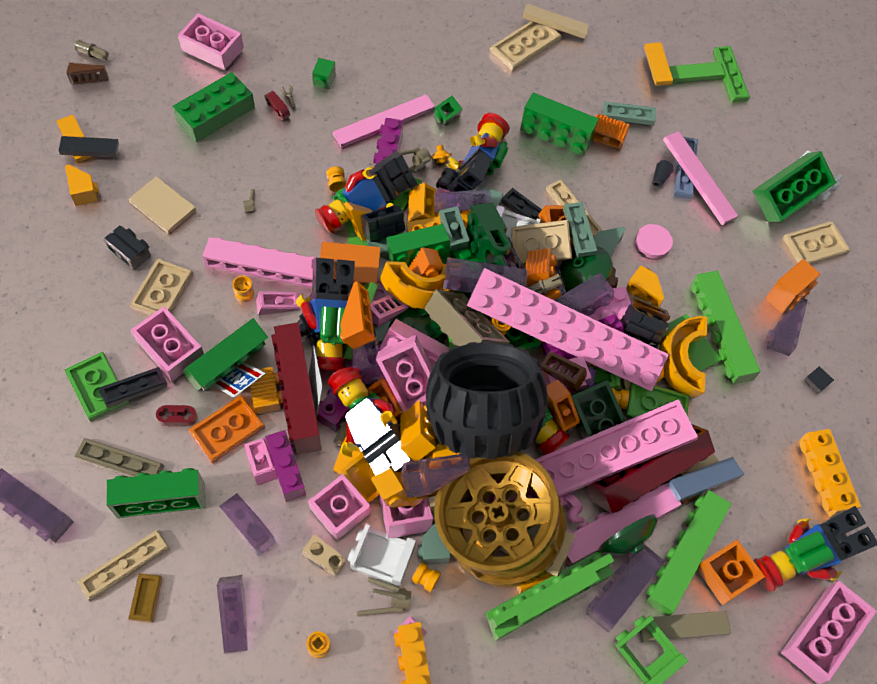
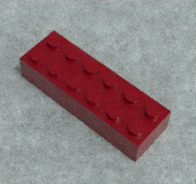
M299 323L274 326L275 334L271 335L291 448L296 449L297 455L321 451L320 435Z
M692 424L698 440L585 486L590 501L611 513L620 511L627 504L637 501L642 495L649 491H654L659 485L674 479L676 475L689 470L696 463L706 460L708 456L715 453L709 431Z

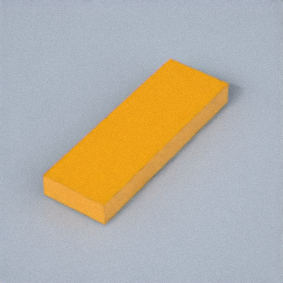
M646 43L644 50L655 86L672 85L673 78L662 43Z
M73 114L56 120L63 136L85 137ZM73 155L76 163L94 157Z

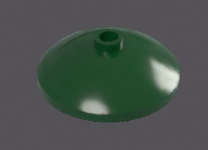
M596 246V255L577 257L576 251H572V259L563 260L559 266L558 274L562 279L561 282H563V286L560 287L572 296L592 293L601 289L609 280L613 269L612 259L605 249Z
M655 514L648 515L623 528L602 543L599 551L605 555L609 553L611 555H623L632 552L634 555L645 548L643 544L652 536L658 521Z

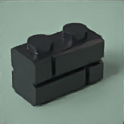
M397 205L360 216L363 235L370 242H379L384 237L398 235L406 230L404 212Z
M119 225L104 238L107 249L133 270H136L151 256L149 252L150 247L143 239L139 241L136 238V234L130 228L126 230Z
M632 304L628 306L625 315L620 320L626 335L640 337L639 340L648 345L650 343L659 345L663 334L669 328V324L664 318Z

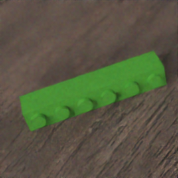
M718 270L697 274L691 284V289L696 294L699 309L702 310L705 317H708L707 326L711 331L712 341L718 348V355L724 363L726 376L730 378L732 384L754 380L761 371Z
M710 490L704 495L700 494L694 503L697 506L695 511H690L685 519L687 523L686 528L680 529L675 538L678 541L676 546H671L665 556L668 558V561L665 565L661 564L656 572V576H658L656 583L652 582L645 593L648 595L645 601L647 604L666 616L672 615L675 612L732 503Z

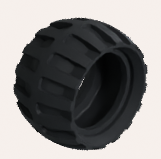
M490 341L482 343L470 342L466 345L452 347L446 353L443 352L432 367L426 389L428 419L439 442L442 445H446L450 451L456 454L460 453L474 459L476 457L487 458V460L516 455L517 452L526 450L535 441L546 416L548 403L546 381L537 359L533 358L524 349L521 350L514 347V345Z

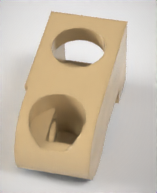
M315 534L302 550L304 557L312 560L332 575H336L346 561L340 553Z

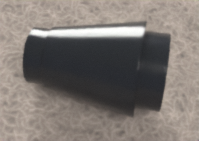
M661 160L656 164L652 181L653 186L657 188L662 187L673 172L671 162Z

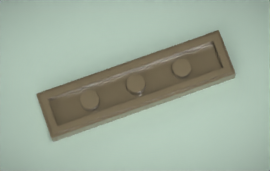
M87 438L83 439L74 456L77 460L129 477L137 476L139 473L159 474L164 467L163 463Z
M727 611L653 617V621L669 640L731 634ZM644 627L640 631L642 642L657 641L647 628Z

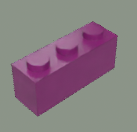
M286 430L265 436L285 501L289 502L306 496L305 487Z

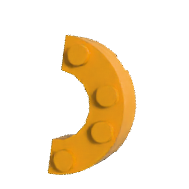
M386 261L380 279L385 290L394 298L409 305L411 308L424 309L436 289L455 292L462 276L461 265L443 264L444 267L438 276L427 278L412 272L406 262Z
M705 316L688 318L669 330L663 337L659 350L669 354L664 366V378L673 389L690 396L692 399L705 393L706 373L698 371L692 365L688 356L689 344L696 343L707 336L708 317Z
M439 443L435 445V449L429 452L414 467L402 472H394L390 468L372 477L371 481L387 506L403 507L410 505L414 507L426 497L436 496L445 476L463 458L459 453L456 454L450 451L446 445Z

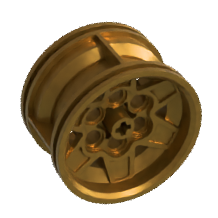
M517 452L516 455L510 457L504 456L489 460L487 458L476 457L474 459L465 457L445 476L436 496L434 508L435 523L442 542L469 574L486 584L497 587H517L533 582L544 575L553 565V561L563 545L565 531H567V522L555 485L544 467L532 457L522 452ZM530 488L539 499L526 498L528 489ZM511 495L518 496L515 502L510 503L507 500ZM472 496L473 500L471 502H468V500ZM490 496H494L495 501L491 504H487L486 499ZM528 513L530 516L526 521H520L519 517L521 514ZM478 516H485L483 522L475 523V519ZM541 525L537 535L531 541L527 530ZM463 529L473 531L469 543L465 539ZM512 533H519V537L515 541H509L508 538ZM496 534V539L493 542H486L488 535ZM500 547H503L510 554L504 557L492 556Z

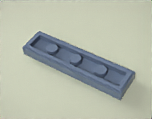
M683 137L697 156L698 139ZM677 161L674 196L692 199L694 184Z
M730 457L674 478L667 485L679 502L741 478L744 473L735 459Z

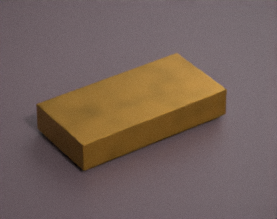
M138 573L128 618L130 621L153 623L163 578L161 575Z

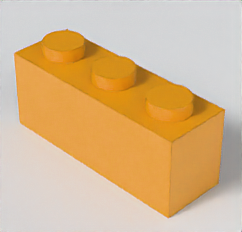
M420 400L401 414L400 449L417 463L436 448V436L428 419L426 405Z

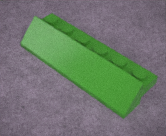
M597 551L562 570L558 577L552 576L486 612L485 614L495 641L610 578L614 574L610 568V565L614 562L611 554L603 556L600 551Z

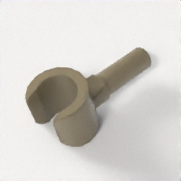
M289 85L290 92H286L283 86L281 93L287 96L292 109L296 108L291 94L293 87Z
M254 189L250 190L249 200L243 201L245 212L255 210Z

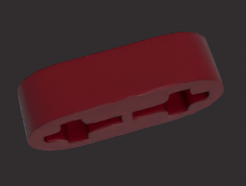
M274 91L264 95L266 103L280 120L290 117L288 107Z
M163 405L156 411V418L162 426L188 427L195 424L198 418L195 409L189 405ZM169 412L171 416H167V419L164 420L162 416ZM187 412H190L191 416L185 420L184 416H186Z

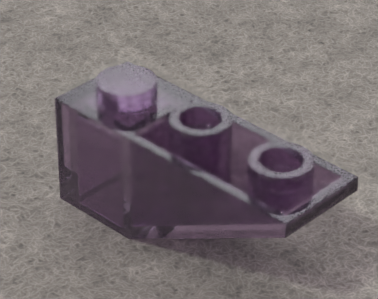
M490 190L436 193L435 213L458 206L460 212H470L471 205L491 203Z

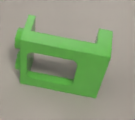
M642 615L633 622L635 627L628 632L625 629L615 637L618 641L614 645L644 684H662L684 666L688 660L682 653L678 652L653 621L652 615L648 617ZM644 627L649 630L664 650L663 654L647 667L642 666L626 645V642Z

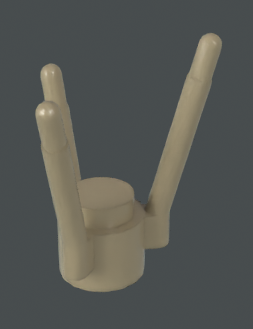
M419 147L411 150L398 152L402 155L414 153L412 157L414 165L408 169L414 173L431 161L429 151L424 148L420 150Z
M368 577L367 580L369 582L393 591L372 589L373 593L392 597L391 605H395V607L357 611L356 614L360 616L391 612L402 613L403 609L409 610L411 591Z

